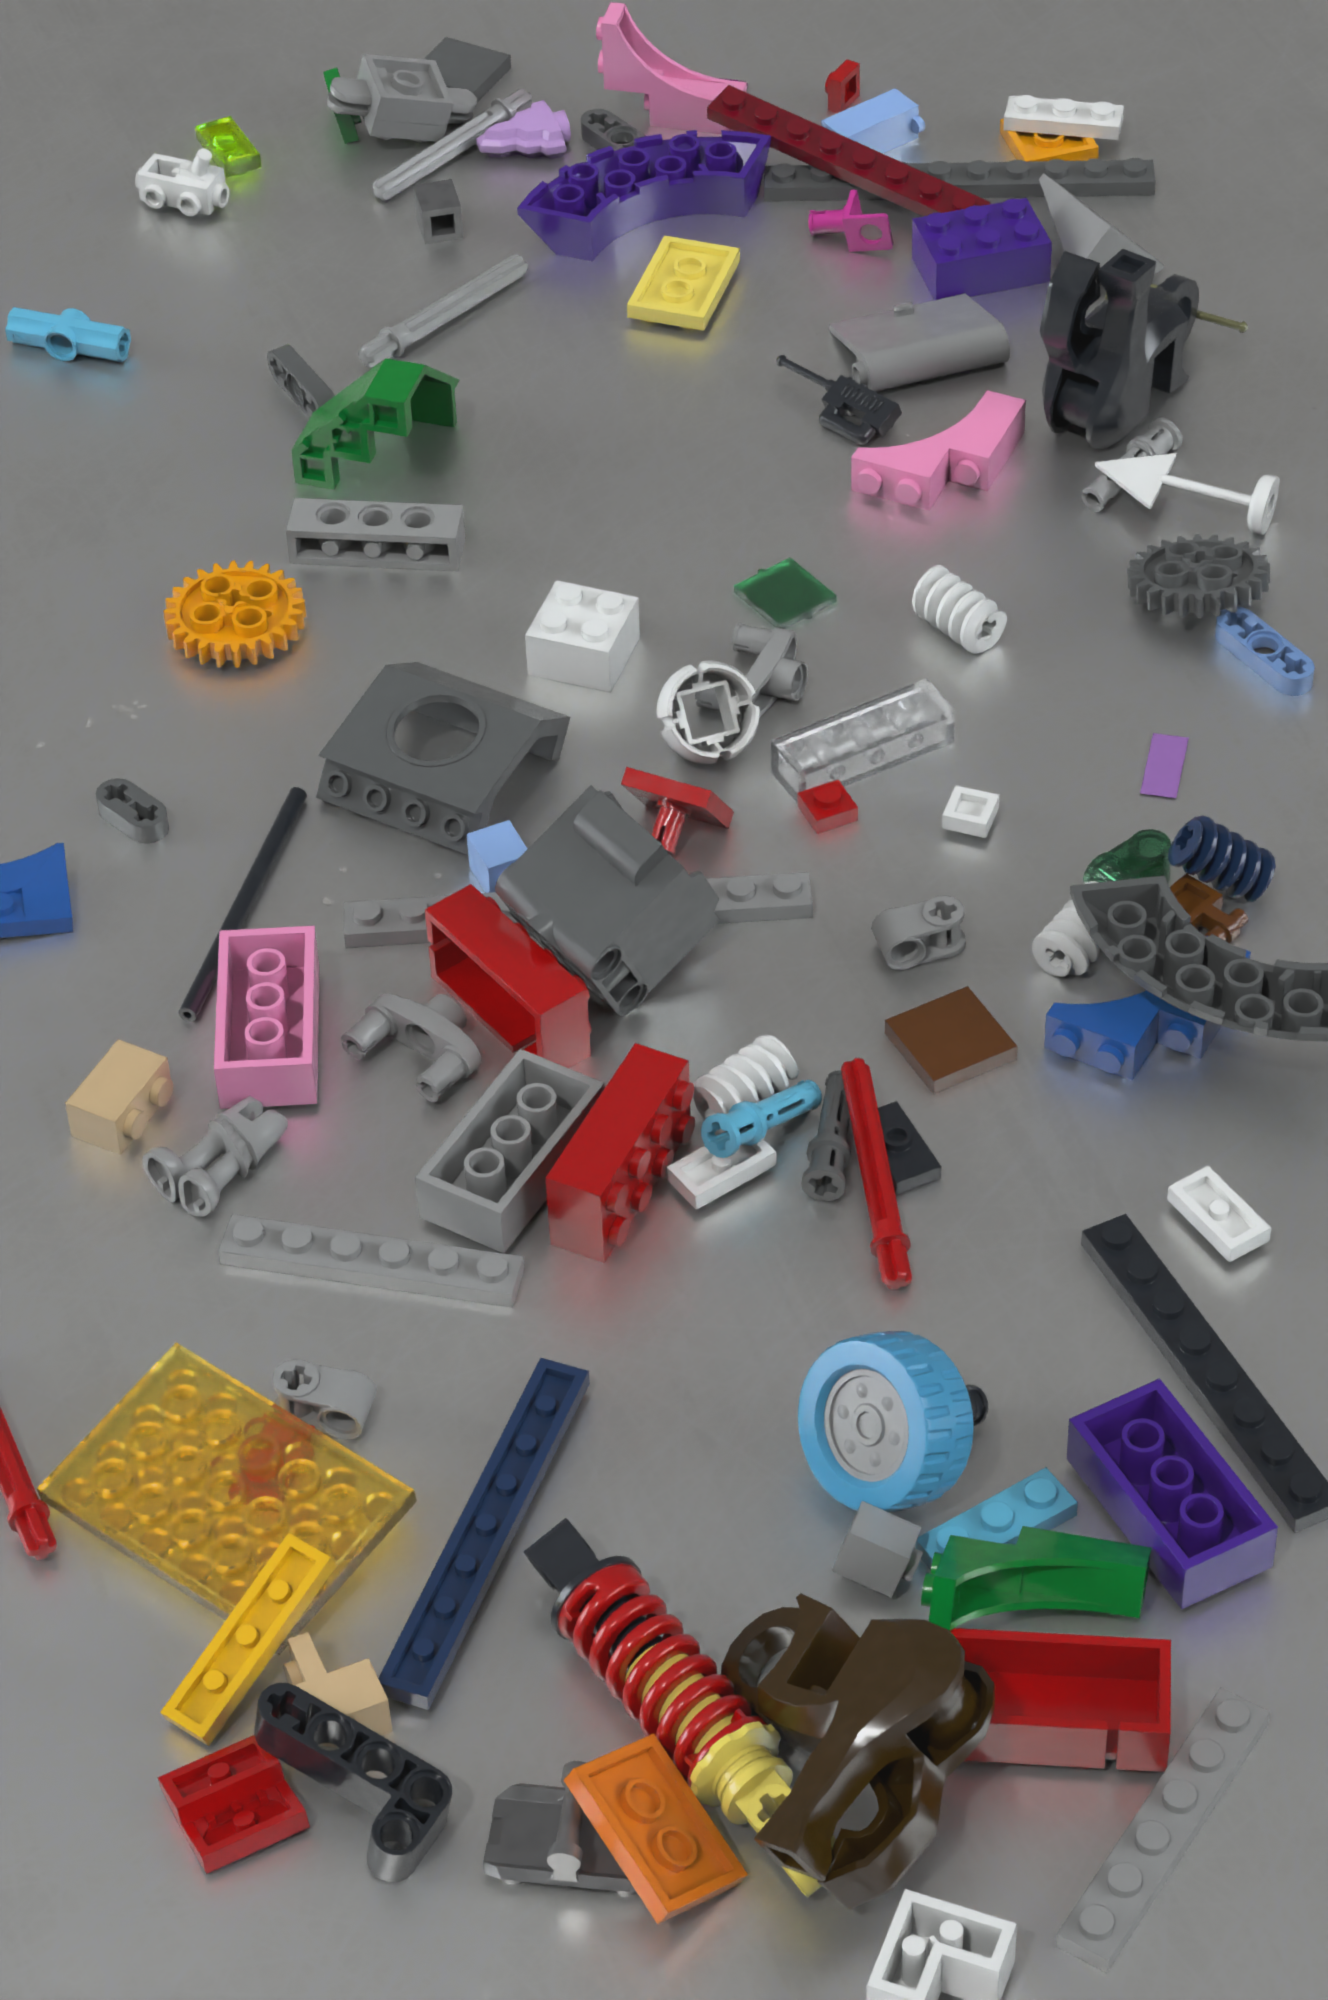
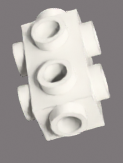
M203 148L197 151L194 162L154 153L144 166L139 168L135 178V186L139 190L140 200L144 201L148 206L152 208H160L161 206L178 208L187 216H194L196 214L210 215L216 207L224 208L229 198V187L225 184L224 168L209 165L212 153Z

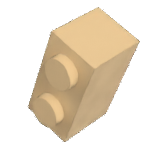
M118 1039L65 1102L71 1136L121 1155L133 1139H138L142 1135L147 1122L159 1107H163L168 1103L172 1095L173 1081L170 1076L168 1058Z

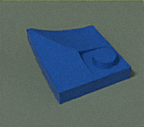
M56 843L36 854L0 864V938L73 932L64 843Z

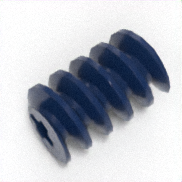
M1203 815L1194 817L1178 831L1172 841L1168 854V860L1172 866H1183L1185 873L1189 875L1197 874L1200 881L1204 883L1211 882L1216 890H1226L1227 895L1231 898L1238 899L1244 895L1247 902H1254L1262 896L1268 888L1276 868L1275 857L1269 850L1259 848L1256 843L1244 840L1242 835L1230 832L1226 826L1215 823L1213 819Z

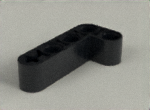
M276 1683L262 1691L258 1699L254 1736L258 1745L269 1754L376 1816L371 1828L367 1851L368 1867L377 1878L387 1882H399L407 1879L418 1867L447 1822L452 1798V1784L448 1776L431 1764L295 1685ZM322 1743H331L336 1745L339 1749L325 1750L319 1747L318 1745ZM379 1771L387 1777L375 1779L368 1776L366 1772ZM426 1799L433 1802L435 1806L422 1807L417 1805L414 1800ZM396 1841L403 1844L406 1848L392 1850L383 1843Z

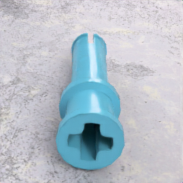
M802 1080L796 1085L757 1103L742 1101L733 1105L727 1114L716 1113L708 1116L703 1121L701 1127L704 1145L716 1157L725 1158L735 1154L742 1144L751 1146L761 1142L767 1130L809 1110L817 1109L822 1101L821 1090L812 1080H805V1082ZM719 1129L725 1131L723 1133L715 1135V1132Z

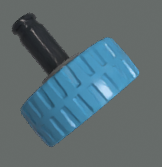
M906 1331L875 1332L841 1340L834 1344V1346L828 1347L813 1363L801 1388L798 1405V1428L803 1452L811 1471L821 1486L834 1499L856 1511L861 1502L864 1501L884 1511L896 1512L935 1501L954 1486L967 1465L972 1448L974 1426L983 1423L987 1417L989 1407L987 1397L981 1388L976 1385H965L952 1360L943 1350L928 1339Z

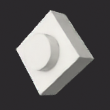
M955 785L942 814V829L986 838L999 809V794Z

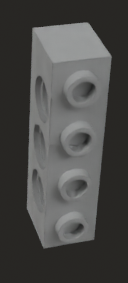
M294 498L286 527L290 564L459 571L466 539L463 505Z

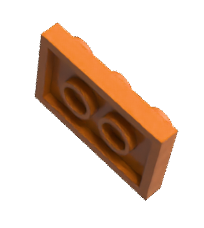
M654 1733L573 1768L563 1781L657 1924L738 1886L748 1876Z

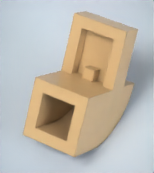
M308 1632L287 1639L291 1661L283 1664V1669L289 1684L301 1688L381 1736L393 1732L389 1701L369 1658L327 1673ZM331 1743L319 1744L326 1747L338 1748L336 1745Z

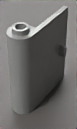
M966 293L913 305L912 302L894 305L893 310L829 324L830 332L856 355L857 362L852 364L855 382L859 384L864 383L868 389L874 392L1004 363L1010 358L1009 340L1003 324Z

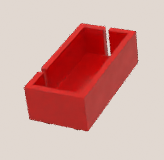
M470 884L425 909L427 938L432 944L428 947L431 977L512 1053L536 1040V1042L522 1050L567 1068H571L591 1056L590 1034L592 1028L588 1017V1000L590 995L586 984L579 976H572L562 967L549 949L541 948L530 938L522 924L514 923L501 911L493 898L485 897Z
M637 1043L633 1045L545 1178L550 1245L605 1263L615 1246L621 1247L624 1244L634 1216L637 1212L642 1213L647 1208L651 1199L652 1188L659 1177L665 1178L667 1176V1166L673 1163L674 1154L681 1144L686 1145L692 1137L695 1128V1117L691 1116L690 1103L694 1093V1084L689 1081V1060Z
M954 1628L950 1631L965 1650V1661L982 1666L995 1684L994 1711L986 1736L964 1761L1104 1769L1105 1759L1116 1760V1769L1155 1772H1164L1166 1770L1171 1735V1640Z

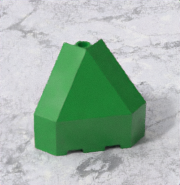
M385 358L313 412L291 450L295 483L335 490L340 481L338 458L371 464L376 455L374 431L407 437L413 427L412 421L455 428L457 424L455 388L460 380L427 365Z

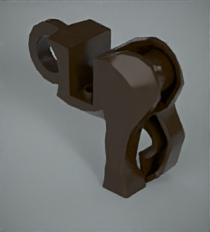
M801 1593L796 1597L799 1608L781 1607L766 1612L743 1629L728 1649L721 1665V1674L733 1682L734 1695H742L750 1702L751 1716H759L768 1725L771 1724L786 1743L809 1757L790 1794L755 1836L754 1840L780 1866L818 1879L817 1882L847 1909L852 1910L892 1890L936 1838L945 1781L986 1736L994 1711L995 1684L982 1666L965 1661V1650L955 1636L943 1627L921 1619H872L862 1636L859 1637L833 1608ZM787 1648L775 1667L757 1687L759 1675L771 1657ZM869 1783L877 1797L879 1810L876 1816L866 1828L860 1831L841 1828L832 1848L831 1839L836 1824Z

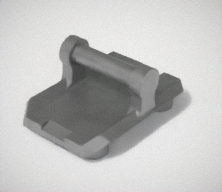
M571 1761L564 1765L561 1777L564 1787L519 1783L510 1786L496 1797L489 1839L486 1844L483 1860L484 1874L501 1879L510 1885L530 1882L610 1890L622 1896H631L637 1893L563 1781L573 1768L586 1762Z

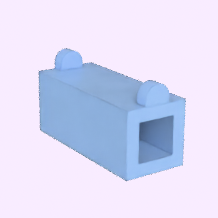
M896 88L821 120L822 127L880 153L888 152L917 139L918 133L925 130V122L919 116V105Z

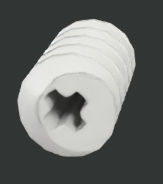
M937 565L930 568L918 581L914 590L912 606L916 615L927 620L931 626L938 628L944 635L951 637L955 643L962 645L968 652L977 654L989 650L1004 632L1007 623V613L1002 610L997 611L998 606L995 601L986 599L982 592L973 590L969 583L961 582L959 576L949 573L948 569L944 566Z
M1089 881V882H1085L1084 884L1099 883V882ZM1072 899L1064 905L1063 909L1054 916L1053 920L1044 927L1043 932L1037 935L1032 943L1033 956L1038 965L1046 973L1055 977H1065L1068 974L1082 975L1088 970L1089 964L1096 961L1100 952H1102L1079 918Z
M764 1034L758 1036L752 1044L742 1047L737 1054L726 1058L723 1064L714 1066L708 1074L701 1075L696 1079L693 1093L696 1108L705 1120L708 1116L716 1113H729L733 1105L742 1101L757 1103L789 1088L788 1079L794 1080L799 1074L798 1067L790 1051L781 1041L771 1035ZM719 1129L716 1132L720 1134L725 1131Z

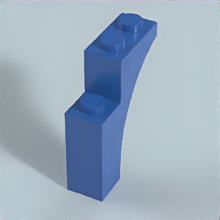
M1246 950V958L1250 959L1251 952ZM1146 990L1136 995L1109 1002L1092 1004L1054 1002L1046 1014L1044 1048L1061 1056L1075 1059L1107 1073H1113L1133 1081L1156 1043L1202 1059L1222 1025L1201 1019L1176 1008Z

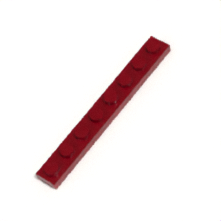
M728 85L707 107V119L733 131L770 135L771 148L921 216L966 209L970 206L991 204L990 201L731 85Z

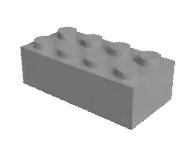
M519 1049L415 1176L419 1217L501 1253H505L547 1200L545 1178L605 1089V1083Z

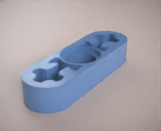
M1237 606V612L1235 613L1226 609L1221 610V615L1216 618L1215 638L1219 644L1280 693L1289 696H1299L1311 690L1315 665L1307 655L1249 609ZM1263 647L1273 649L1275 652L1272 654H1261L1255 652L1254 649Z

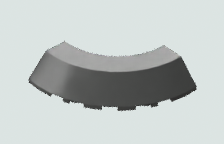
M1165 876L1070 886V895L1077 914L1091 938L1125 975L1148 992L1194 1016L1234 1030L1281 1039L1328 1042V963H1300L1277 959L1274 965L1265 964L1246 958V950L1234 946L1214 934L1206 937L1190 923L1191 916L1175 898Z

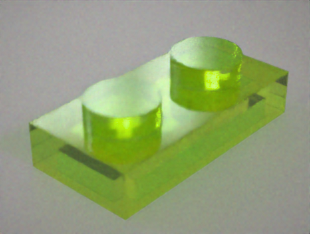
M231 116L195 126L198 142L204 149L212 153V160L217 167L224 168V176L226 178L240 176L247 171L261 167L260 153Z

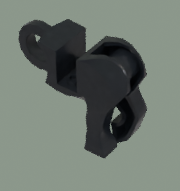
M1122 249L1100 268L1099 262L1067 251L1063 252L1048 285L1039 331L1049 356L1042 395L1046 420L1052 432H1064L1074 424L1086 429V440L1091 448L1106 449L1123 440L1149 414L1151 387L1170 394L1188 381L1189 375L1185 373L1182 367V352L1195 322L1199 305V288L1196 281L1174 274L1158 285L1157 288H1152L1150 286L1156 268V261ZM1101 284L1106 290L1107 299L1085 318L1089 306L1101 297Z

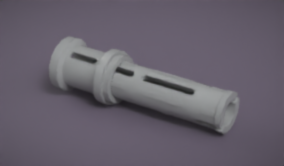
M1158 417L1150 423L1148 431L1143 436L1134 437L1128 443L1126 453L1120 459L1172 453L1180 448L1182 444L1181 432L1171 420ZM1103 473L1091 485L1083 489L1081 498L1090 510L1099 512L1123 488Z

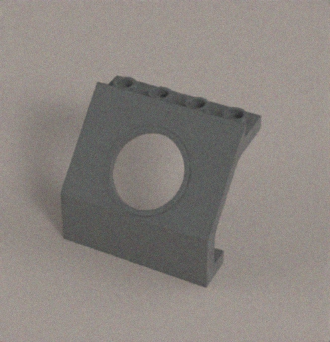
M419 662L385 665L318 755L326 760L316 798L468 855L467 834L487 827L496 795L527 752L550 761L560 759L571 717ZM412 710L477 734L474 741L464 751L453 757L437 761L413 758L405 754L395 742V732L399 723Z

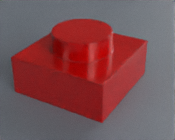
M846 59L835 71L829 74L825 83V92L828 94V111L834 113L842 112L860 96V63Z
M839 779L797 793V806L816 834L858 821V806Z

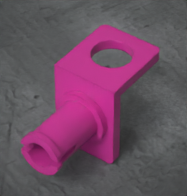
M850 190L847 204L844 205L843 209L810 210L808 222L811 236L844 233L849 252L890 250L893 248L894 242L888 215L885 213L862 215L857 190ZM868 224L875 225L881 230L882 237L874 241L868 240L861 235V228Z

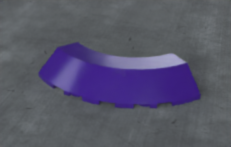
M697 130L686 131V134L676 135L666 140H663L662 134L634 139V146L616 151L611 146L587 154L586 162L576 163L571 167L565 165L560 168L559 176L547 184L542 181L517 207V213L556 255L591 262L617 238L655 221L699 214L729 215L745 218L759 195L771 144V136L721 130V137H697Z

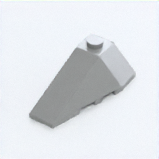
M1043 173L1039 178L1064 252L1067 251L1099 262L1101 268L1120 250L1125 249L1156 261L1155 273L1160 272L1165 266L1049 176Z

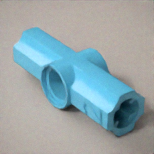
M13 307L8 314L7 326L5 328L7 341L44 348L52 357L60 361H70L76 355H83L123 363L129 355L131 343L130 329L91 321L85 313L74 308L65 309L60 315Z

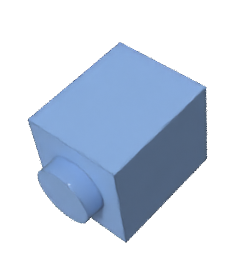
M510 820L467 834L469 867L485 893L496 892L495 885L501 873L509 865L516 862L527 850V847Z

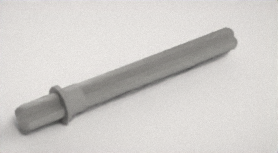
M518 89L504 99H495L492 101L490 108L374 181L372 185L374 189L373 194L383 202L390 200L474 146L476 138L484 134L489 127L497 123L509 121L517 112L530 108L533 103L531 100L533 98L532 95L524 89Z
M513 254L394 327L386 326L382 328L379 336L361 347V350L358 352L359 359L363 361L366 367L373 368L385 358L388 359L391 356L395 358L403 355L404 349L523 277L528 270L527 262L523 261L521 255Z

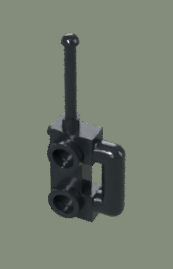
M780 355L776 359L779 367L784 366L825 387L827 393L821 399L825 409L819 415V423L858 445L867 444L875 434L883 438L902 414L898 403L868 389L864 383L859 384L855 382L852 377L847 378L840 375L836 381L832 379L827 380L786 359L785 355ZM856 415L862 418V424L858 426L843 418V416Z

